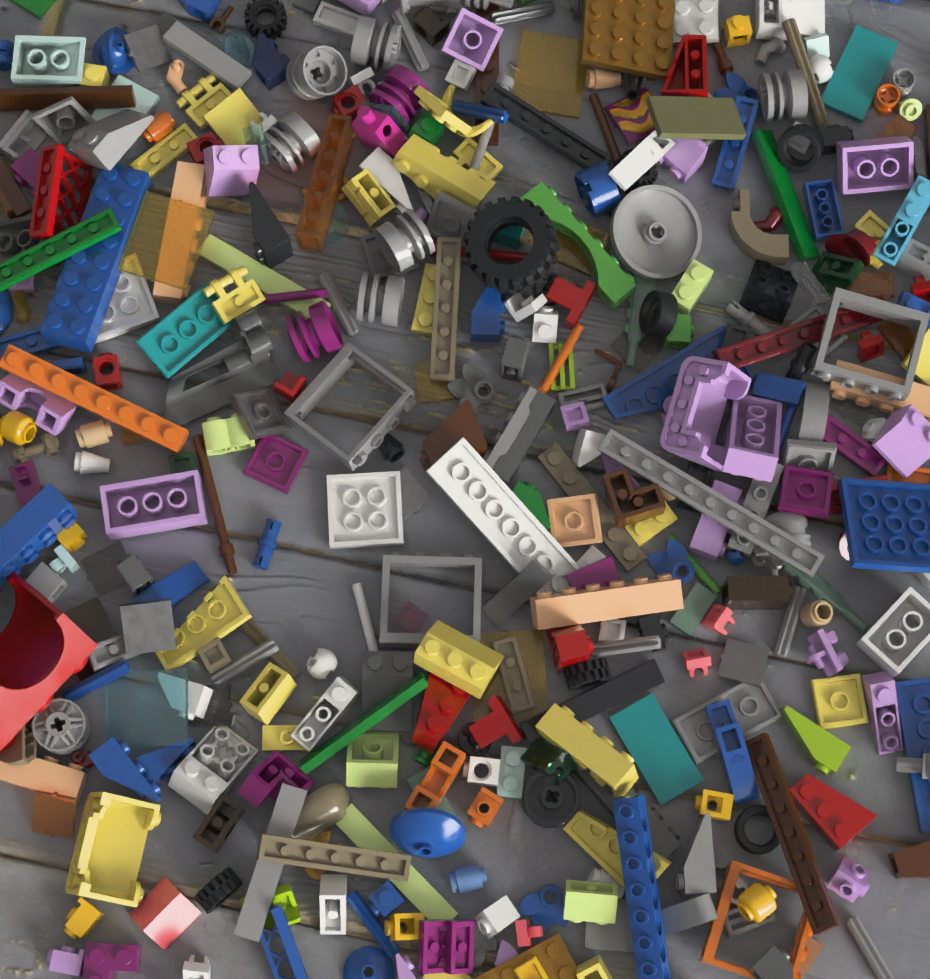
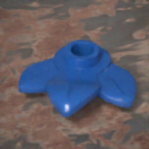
M726 73V87L717 90L714 94V97L733 98L734 102L737 95H745L748 98L757 100V91L747 86L745 79L735 73Z
M668 540L666 552H655L648 556L651 567L658 574L671 573L672 576L681 579V583L689 582L694 576L695 568L687 560V550L676 540ZM680 566L687 568L686 575L681 576L678 574Z
M546 884L540 888L538 893L526 895L518 909L519 914L532 916L533 927L543 926V933L547 932L554 922L561 927H566L569 921L563 919V894L561 889L554 884ZM551 892L554 894L555 899L553 902L546 901V893Z

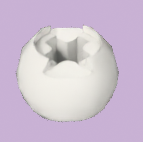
M816 54L809 58L816 83L822 84L827 82L834 73L830 66V59L823 54Z
M317 648V653L314 657H309L306 667L312 677L325 680L329 672L335 670L338 662L332 651L325 648Z

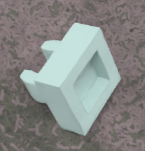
M62 544L54 549L59 557L54 559L49 565L55 573L59 575L67 567L72 573L81 568Z

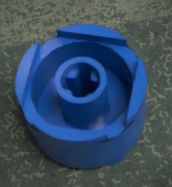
M605 161L576 173L574 177L578 194L588 204L585 208L592 217L615 208L623 198L621 191L617 189V183L608 175L610 170Z

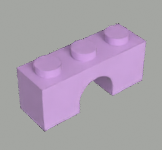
M12 374L0 380V403L12 411L22 407L38 412L35 424L54 436L71 424L77 407L75 404Z

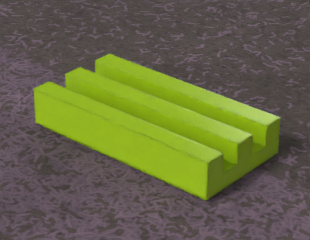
M548 343L549 369L554 362V351L559 353L564 345L563 343H558V345ZM573 348L568 355L569 386H565L563 364L559 371L560 386H556V381L554 380L550 387L551 392L575 389Z

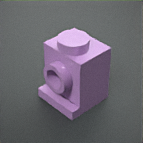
M61 946L60 951L50 949L46 964L49 965L48 970L83 977L85 950L80 949L79 954H76L77 948Z

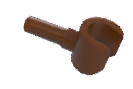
M229 5L220 18L211 20V30L220 24L221 27L218 29V33L223 34L225 32L224 23L234 9L232 6Z

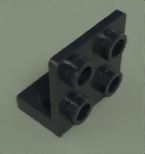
M756 259L739 304L749 312H754L759 316L782 324L794 297L800 275L790 270L776 267L769 262Z

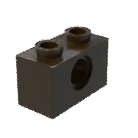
M221 794L193 835V838L217 854L245 813V809Z

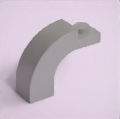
M805 380L806 386L800 403V419L796 440L823 442L829 409V385Z

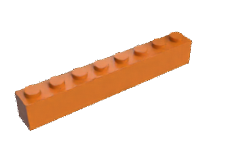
M11 344L7 346L0 360V368L176 454H180L189 435L187 429Z

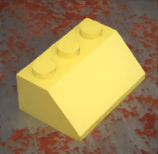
M437 620L418 646L414 654L413 663L480 699L503 660L504 655Z

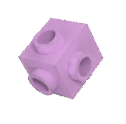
M843 856L832 871L826 887L853 903L859 895L863 897L868 891L870 884L867 881L871 872L866 870L861 864L855 863L846 856Z

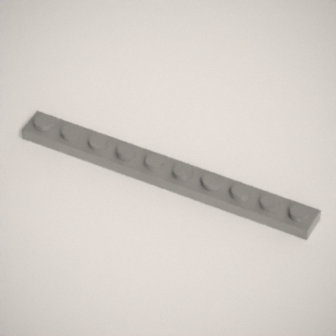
M613 429L609 430L598 448V451L647 481L653 484L658 483L659 487L811 579L825 558V555Z

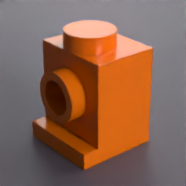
M482 786L466 813L470 817L468 821L480 829L482 826L488 828L502 806L504 799ZM486 804L489 807V811L481 813L479 810L480 805Z

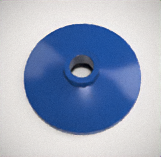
M364 946L356 949L349 955L344 964L343 977L344 979H394L395 968L392 959L389 958L384 950L374 946ZM365 968H373V976L366 977L364 975Z

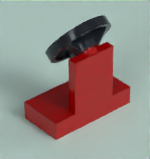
M552 272L547 277V282L543 285L541 292L538 293V285L536 283L533 285L534 297L543 293L546 299L552 301L551 303H545L544 306L558 304L570 310L565 321V328L571 331L575 324H578L596 289V283L587 280L585 286L581 289Z
M495 695L487 700L493 712L477 722L465 724L459 730L457 743L461 751L466 753V755L483 756L489 751L492 742L505 734L508 735L513 744H518L526 739L501 696ZM461 734L466 736L468 743L473 746V753L463 746ZM487 746V748H486V750H485L484 752L478 753L479 747H480V749H483L484 747Z

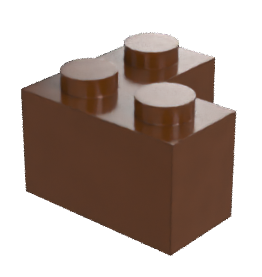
M627 468L602 475L601 484L617 528L664 514L666 504L658 483L634 490Z

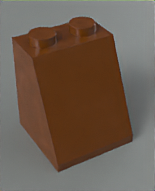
M469 400L464 401L422 442L420 462L424 471L431 467L462 437L482 458L486 454L487 443Z

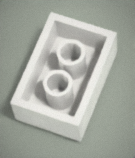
M910 586L855 645L883 671H886L894 678L930 641V603Z

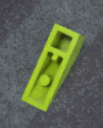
M786 705L781 711L784 716L783 719L809 761L815 764L814 769L824 775L836 773L851 746Z

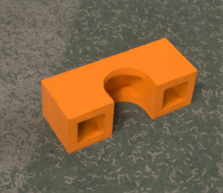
M443 741L431 761V766L426 776L419 785L417 784L404 806L405 811L414 808L437 809L466 761V753Z

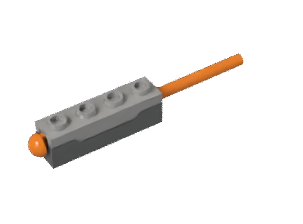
M576 323L539 388L535 389L530 386L527 393L523 391L516 402L519 405L515 413L512 411L509 413L504 423L507 427L503 433L498 432L492 443L495 447L491 454L487 452L483 457V460L507 486H509L555 407L556 400L546 394L584 329L580 324Z

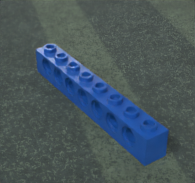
M645 793L619 796L613 799L612 802L638 979H671Z

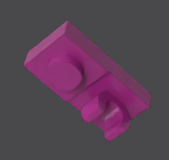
M32 460L8 467L20 509L42 490Z

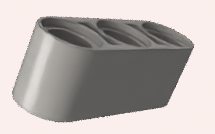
M709 893L661 910L665 937L718 919Z

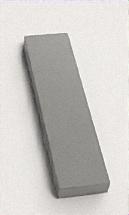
M178 21L163 36L165 43L234 90L241 88L252 75L251 70Z

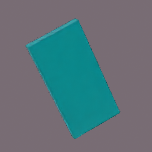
M856 25L823 93L822 101L825 108L862 123L899 43Z
M210 281L205 283L135 342L166 379L171 377L234 324L233 320L223 325L211 305L214 301L218 300V297L213 294L207 298L203 294L202 289L209 286Z
M652 693L609 717L610 723L627 752L634 759L637 769L659 806L704 781Z

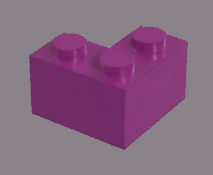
M276 750L248 775L238 793L257 809L269 797L277 801L282 783L306 790L308 794L315 781Z
M86 942L82 979H113L114 971L140 972L142 946Z

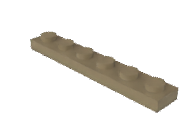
M437 238L430 380L433 381L455 380L462 238Z
M558 443L537 457V460L566 497L596 493ZM597 494L603 544L624 571L628 573L643 562L647 556L624 527H616L611 510Z
M261 833L256 860L407 882L412 858L411 855Z

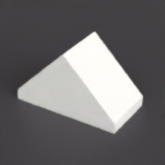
M579 428L571 457L573 464L581 467L601 455L602 453L598 451V448L606 434Z

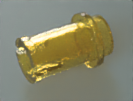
M17 290L12 292L10 298L14 308V319L19 323L29 321L32 310L28 308L25 291Z

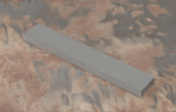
M282 783L266 834L293 838L306 798V790ZM257 860L234 935L256 942L260 941L284 864Z

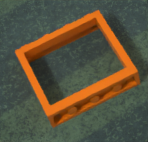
M731 860L728 862L715 905L718 919L710 921L699 961L749 979H755L747 971V968L714 957L738 875L741 874L797 894L798 891L794 881ZM804 908L789 956V961L793 965V979H800L801 973L798 972L800 962L804 963L807 957L808 947H805L807 938H811L813 935Z

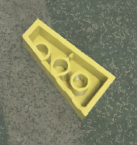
M415 134L401 147L391 162L399 172L404 173L419 188H422L431 195L434 200L437 193L441 190L475 209L480 206L496 184L490 178L487 181L478 176L479 172L473 168L467 170L458 165L456 158L441 155L439 148Z
M554 703L536 724L535 727L538 733L562 754L566 755L569 753L571 755L569 758L581 770L588 768L590 770L589 774L600 786L603 787L606 784L610 786L614 793L612 796L615 798L625 796L639 779L633 764L634 759L624 751L619 753L613 748L615 745L607 737H598L593 733L595 729L584 720L580 723L574 718L575 714L568 707L563 705L561 708Z

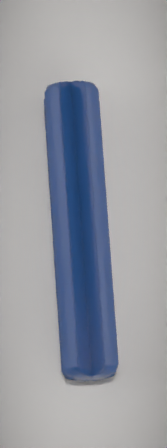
M454 100L453 105H451V110L455 114L482 120L491 119L493 122L501 124L507 123L509 113L504 109L461 100Z
M122 659L64 689L61 692L62 698L74 702L129 673L131 671L129 663Z
M358 891L349 894L346 898L348 903L389 958H394L401 951L395 941H390L389 936L385 935L384 926Z

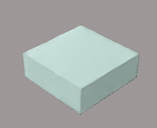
M826 32L804 37V47L808 59L816 54L830 57L829 35Z

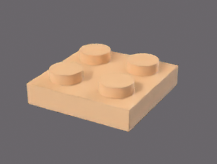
M597 493L547 500L551 535L562 547L603 542Z

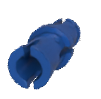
M272 519L266 520L262 538L258 539L257 544L259 548L252 565L253 567L258 569L262 567V570H268L272 552L277 547L275 542L282 525L281 522L277 520L272 522Z

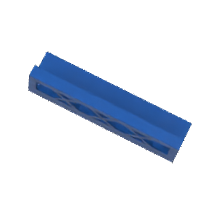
M281 901L272 904L269 913L272 912L275 924L272 930L263 928L260 940L275 979H288L279 975L278 967L283 960L290 963L293 970L289 979H293L294 976L296 979H309ZM264 932L270 934L268 939H266ZM272 936L281 939L284 948L281 955L271 951L269 948ZM273 956L279 958L276 964Z

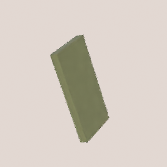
M648 96L646 99L658 139L743 140L746 136L733 98Z

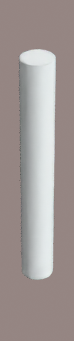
M353 584L352 589L368 650L379 651L362 584Z

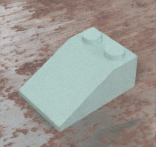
M15 35L11 80L16 88L64 87L82 83L86 38Z

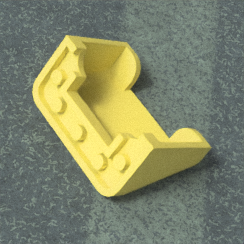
M107 792L89 793L84 805L66 880V893L137 908L144 894V889L141 888L137 877L148 831L153 830L155 826L157 827L161 821V805Z

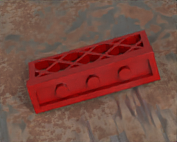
M59 143L41 147L29 237L34 240H47L53 237L54 225L58 233L64 231L60 221L62 218H65L69 228L76 225L70 214L75 211L78 217L77 224L80 223L89 200L93 166L87 165L82 160L65 152V147ZM63 159L68 167L66 171L62 168ZM78 167L84 170L82 180L76 170ZM69 173L75 182V185L72 187L66 177ZM60 180L65 189L63 193H60L59 190ZM75 189H78L80 193L79 202L73 192ZM66 195L72 204V207L69 209L63 199ZM57 203L62 211V214L59 216L56 213Z

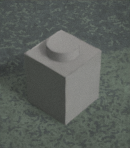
M43 562L39 565H34L27 573L28 578L25 580L51 603L68 586L63 578Z

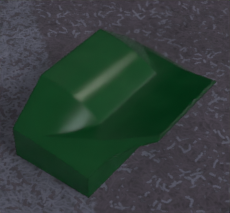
M823 251L811 271L819 280L821 292L832 295L836 287L846 290L865 265L859 259Z

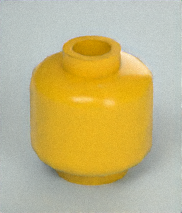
M16 410L8 412L0 419V433L3 439L16 445H25L35 438L37 427L32 417Z
M754 883L738 896L739 904L737 908L747 921L761 922L775 911L777 907L775 901L776 893L769 885L763 886L760 883Z

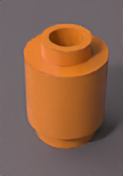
M166 110L161 113L157 112L153 116L154 120L141 134L147 143L157 144L170 134L176 126L174 119Z

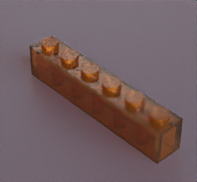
M328 114L294 234L300 250L323 253L356 134L352 127V116Z

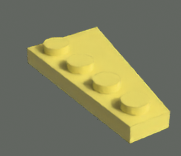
M225 575L219 581L220 584L203 598L204 601L195 611H191L181 627L175 629L177 649L155 652L167 673L171 674L199 654L197 649L217 638H223L252 618L232 583Z
M583 809L579 810L563 830L625 889L617 830ZM653 851L656 877L658 879L672 862Z

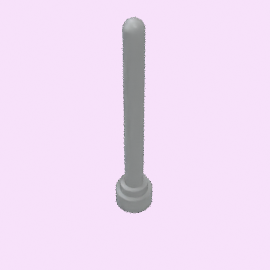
M499 74L495 83L511 92L515 81L510 76ZM495 122L482 132L469 169L479 170Z

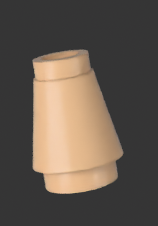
M596 67L587 69L585 77L586 87L595 91L620 86L621 73Z

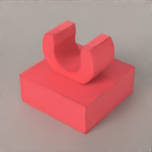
M713 604L700 624L708 630L727 635L728 632L723 627L726 623L732 625L735 623L731 617L734 612L727 606Z
M706 648L681 652L682 662L691 678L695 677L694 670L696 668H702L704 676L708 674L707 666H712L711 656Z
M526 919L515 921L518 947L533 946L532 938L544 937L543 926L531 927L530 920Z

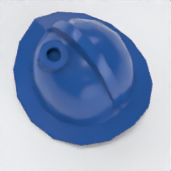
M115 27L102 34L95 43L92 52L94 64L106 66L108 73L113 75H122L129 72L134 67L131 57L127 55L128 50L122 38L128 32Z

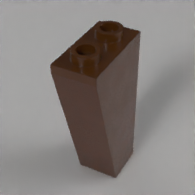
M930 841L888 854L896 879H930Z

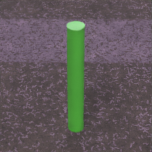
M674 534L666 539L667 542L669 539H673L681 543ZM687 550V560L694 565L695 574L711 592L718 594L722 588Z

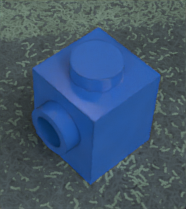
M389 880L368 896L371 900L368 906L377 917L382 914L386 918L405 903V900Z

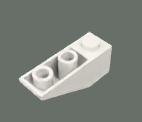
M654 130L608 175L626 191L656 164L675 143L672 139H658L656 130Z
M378 146L359 165V173L368 168L396 205L395 211L403 216V212L407 209L413 210L400 172L391 164L393 159Z
M338 676L290 736L310 752L347 712L362 692L344 677Z

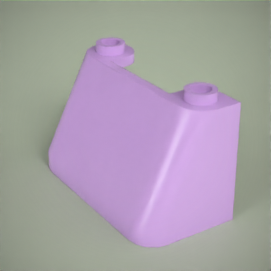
M698 356L686 358L681 365L661 433V446L670 453L710 469L723 472L725 448L715 445L727 399H742L749 390L751 378L727 361Z

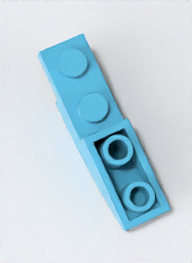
M918 175L873 256L893 267L896 265L930 205V180Z

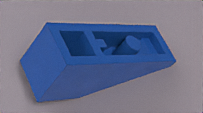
M194 561L152 584L131 599L132 603L171 598V606L173 608L207 584L209 579Z

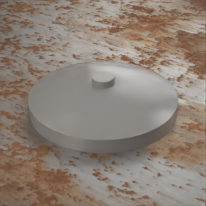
M646 185L631 191L617 204L610 221V239L617 257L631 272L645 279L665 280L684 272L692 260L696 259L701 247L702 229L697 212L681 193L667 186Z

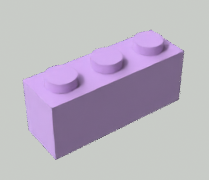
M716 479L711 486L712 489L742 506L744 501L740 497L742 489ZM701 513L688 551L715 562L718 556L723 557L728 544L723 541L726 533L731 535L732 531Z

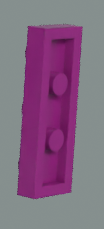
M829 415L827 417L823 442L837 443V453L870 477H875L887 460L870 443L833 416Z

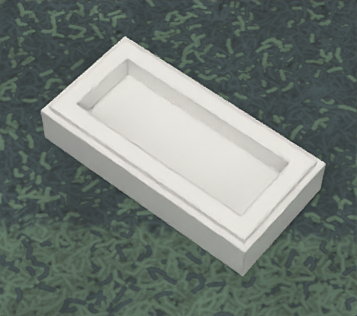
M321 1L312 21L317 26L353 39L361 15Z

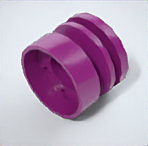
M394 64L383 76L384 82L377 83L375 89L369 92L368 99L376 111L389 115L398 127L404 128L409 124L410 119L415 117V110L422 108L418 103L420 98L414 93L415 89L419 85L428 91L429 89L410 69L400 64Z
M324 300L309 306L310 318L308 319L301 310L296 312L297 320L292 314L285 317L289 339L295 351L305 363L312 360L311 352L315 358L321 356L320 345L328 353L344 347L338 325Z

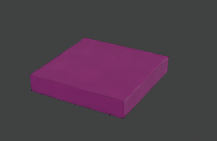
M277 435L260 438L243 474L284 494H288L309 450Z
M785 464L778 510L827 519L834 473Z
M607 556L565 575L569 587H576V590H583L585 585L600 584V587L609 586L610 581L621 580L612 556Z

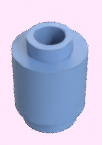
M478 863L454 869L455 872L449 873L453 893L460 892V894L484 889L483 883L487 882L484 867L479 868Z

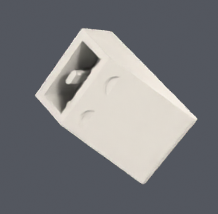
M755 0V39L771 40L773 38H781L782 40H787L782 22L790 18L796 20L802 41H804V37L825 33V0Z
M217 724L173 771L168 786L208 815L221 794L226 796L259 750L225 725Z

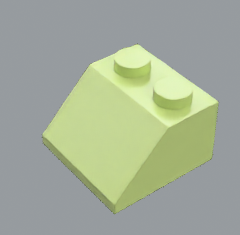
M364 732L348 744L346 787L397 788L399 732Z

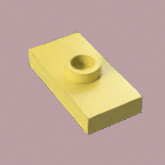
M262 725L263 752L308 750L290 736L298 725Z

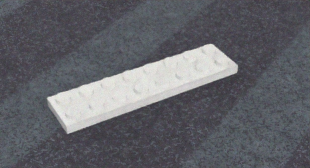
M464 437L457 441L426 470L427 474L517 573L536 558L552 575V579L537 592L552 591V594L561 593L562 588L569 587L565 575L581 567Z

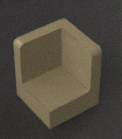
M219 638L197 649L210 675L232 662Z

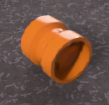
M892 84L881 85L872 102L874 110L882 115L890 114L900 99L899 89Z

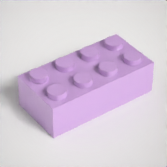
M745 395L740 400H732L727 422L723 472L754 478L758 481L772 482L779 459L782 402Z
M198 470L99 486L105 531L110 540L208 524L202 481Z

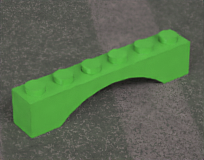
M541 181L520 198L521 201L528 199L535 206L539 205L550 218L555 230L569 237L581 248L593 268L597 294L612 311L634 294L636 285L632 275L628 272L625 273L619 267L618 260L613 255H608L605 252L601 241L596 237L593 238L588 233L587 226L581 220H576L572 215L573 212L566 203L562 204L557 199V194L552 187L546 186Z

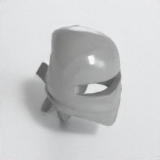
M777 511L764 518L767 522L811 547V535L805 533L808 523L804 515ZM754 547L755 556L751 557L753 566L765 567L769 575H778V570L783 565L782 561L760 547Z

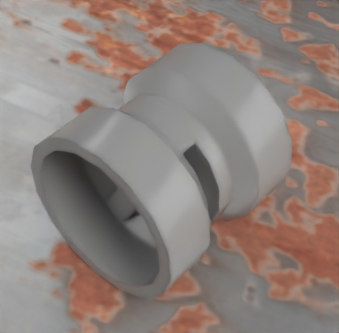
M899 68L894 72L889 84L895 85L899 89L900 99H903L910 94L916 77L912 70Z

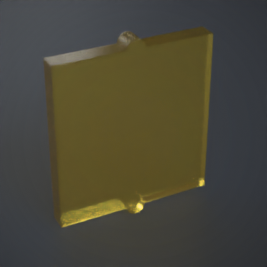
M431 360L414 362L419 404L429 402L440 404L441 401L458 399L452 396L447 389V384L451 381L430 380Z

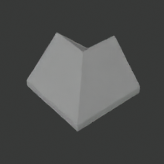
M72 96L32 114V118L61 145L71 141L74 133L82 127L96 122Z

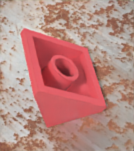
M165 876L138 903L137 908H134L129 915L163 950H166L202 912Z

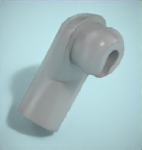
M773 38L763 43L754 62L759 66H765L770 53L774 51L777 54L783 53L786 49V44L781 38Z

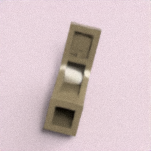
M740 189L737 197L733 198V211L730 212L728 217L729 232L733 241L744 254L754 260L766 261L772 265H786L789 258L788 234H769L758 229L750 216L749 189Z

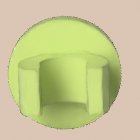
M908 98L903 102L898 101L899 115L905 121H913L921 115L922 104L916 98Z

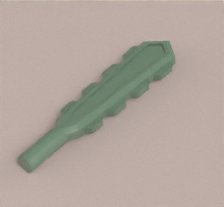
M636 274L632 276L635 280L636 288L634 294L628 298V303L631 307L627 309L626 318L629 320V323L625 325V333L629 342L625 367L627 368L635 367L638 344L646 336L641 331L639 325L641 305L647 294L652 290H656L658 285L657 280L645 279Z
M782 561L783 571L790 577H795L798 583L805 589L808 588L815 598L828 602L832 606L833 611L843 615L861 632L866 629L868 624L848 607L844 597L838 591H834L831 584L826 579H822L817 571L811 579Z

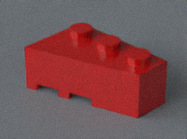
M706 35L682 36L660 96L708 97Z
M579 624L545 629L557 674L563 673V670L571 665L586 662V660L590 659L592 651H594L591 636H586L585 629Z
M428 671L426 676L428 687L422 692L411 742L433 754L469 701L471 694Z
M808 773L789 788L796 808L834 851L841 849L878 816Z

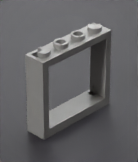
M836 287L831 295L817 347L818 350L816 351L810 374L822 378V381L832 380L839 382L845 388L856 387L863 389V392L869 395L880 394L887 396V399L891 401L894 399L905 401L911 392L930 314ZM838 307L917 329L903 385L824 363Z
M347 342L284 414L289 423L354 471L358 466L365 463L368 454L374 448L381 445L384 436L390 430L397 427L400 418L406 412L412 410L417 398L413 389ZM356 363L401 397L356 448L347 455L303 422V420L350 367Z
M389 552L388 555H383L380 648L417 649L426 635L424 633L388 632L390 566L474 569L473 635L467 636L480 642L482 558H477L475 554L452 557V554L449 553L428 556L427 553L422 552L413 553V556L403 555L401 552Z

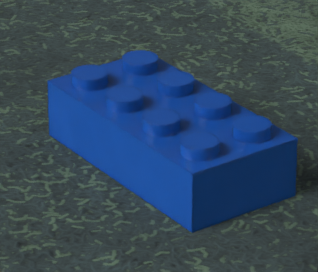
M834 178L805 182L802 190L814 241L822 242L832 235H844L845 228Z

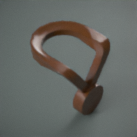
M595 349L594 353L616 363L612 377L606 387V390L611 392L616 384L617 375L622 368V362L606 352Z

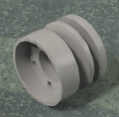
M361 15L353 37L350 63L367 67L372 57L374 58V69L379 70L383 62V71L388 72L394 65L400 52L402 41L401 25L394 23L390 32V22L385 21L381 30H378V19Z
M322 45L300 52L292 57L287 65L286 79L293 94L300 99L312 101L336 94L341 90L347 80L348 70L346 61L333 47Z
M802 69L784 71L782 81L777 71L772 72L771 75L768 72L760 73L757 100H760L759 109L764 122L772 121L773 117L776 121L781 120L783 111H785L788 120L806 118L808 111V89L806 77Z
M290 110L277 121L280 130L272 126L268 129V133L265 132L259 137V140L271 160L286 173L292 175L297 171V166L301 167L304 165L301 155L308 159L312 158L322 149V143L310 125L300 115Z
M410 208L403 212V216L399 214L395 217L397 228L387 221L373 230L382 253L398 273L414 264L411 253L419 260L425 258V254L430 255L435 252V246L429 230L419 216Z
M364 271L356 291V320L363 322L366 312H369L368 322L373 323L376 313L381 314L382 325L398 327L403 303L405 277L389 275L385 285H382L380 273H375L373 283H370V272Z
M63 698L52 699L47 708L34 715L32 721L33 735L38 744L57 756L68 757L76 750H84L91 738V720L86 712L71 700ZM58 721H62L64 723V725L62 726V731L56 729V727H58Z

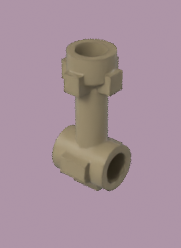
M48 433L40 437L41 443L25 448L23 444L16 445L17 448L12 449L16 463L27 462L29 456L45 452L46 457L59 454L60 443L58 438Z

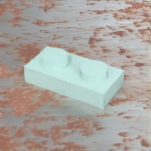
M502 745L496 793L499 797L522 799L527 748Z

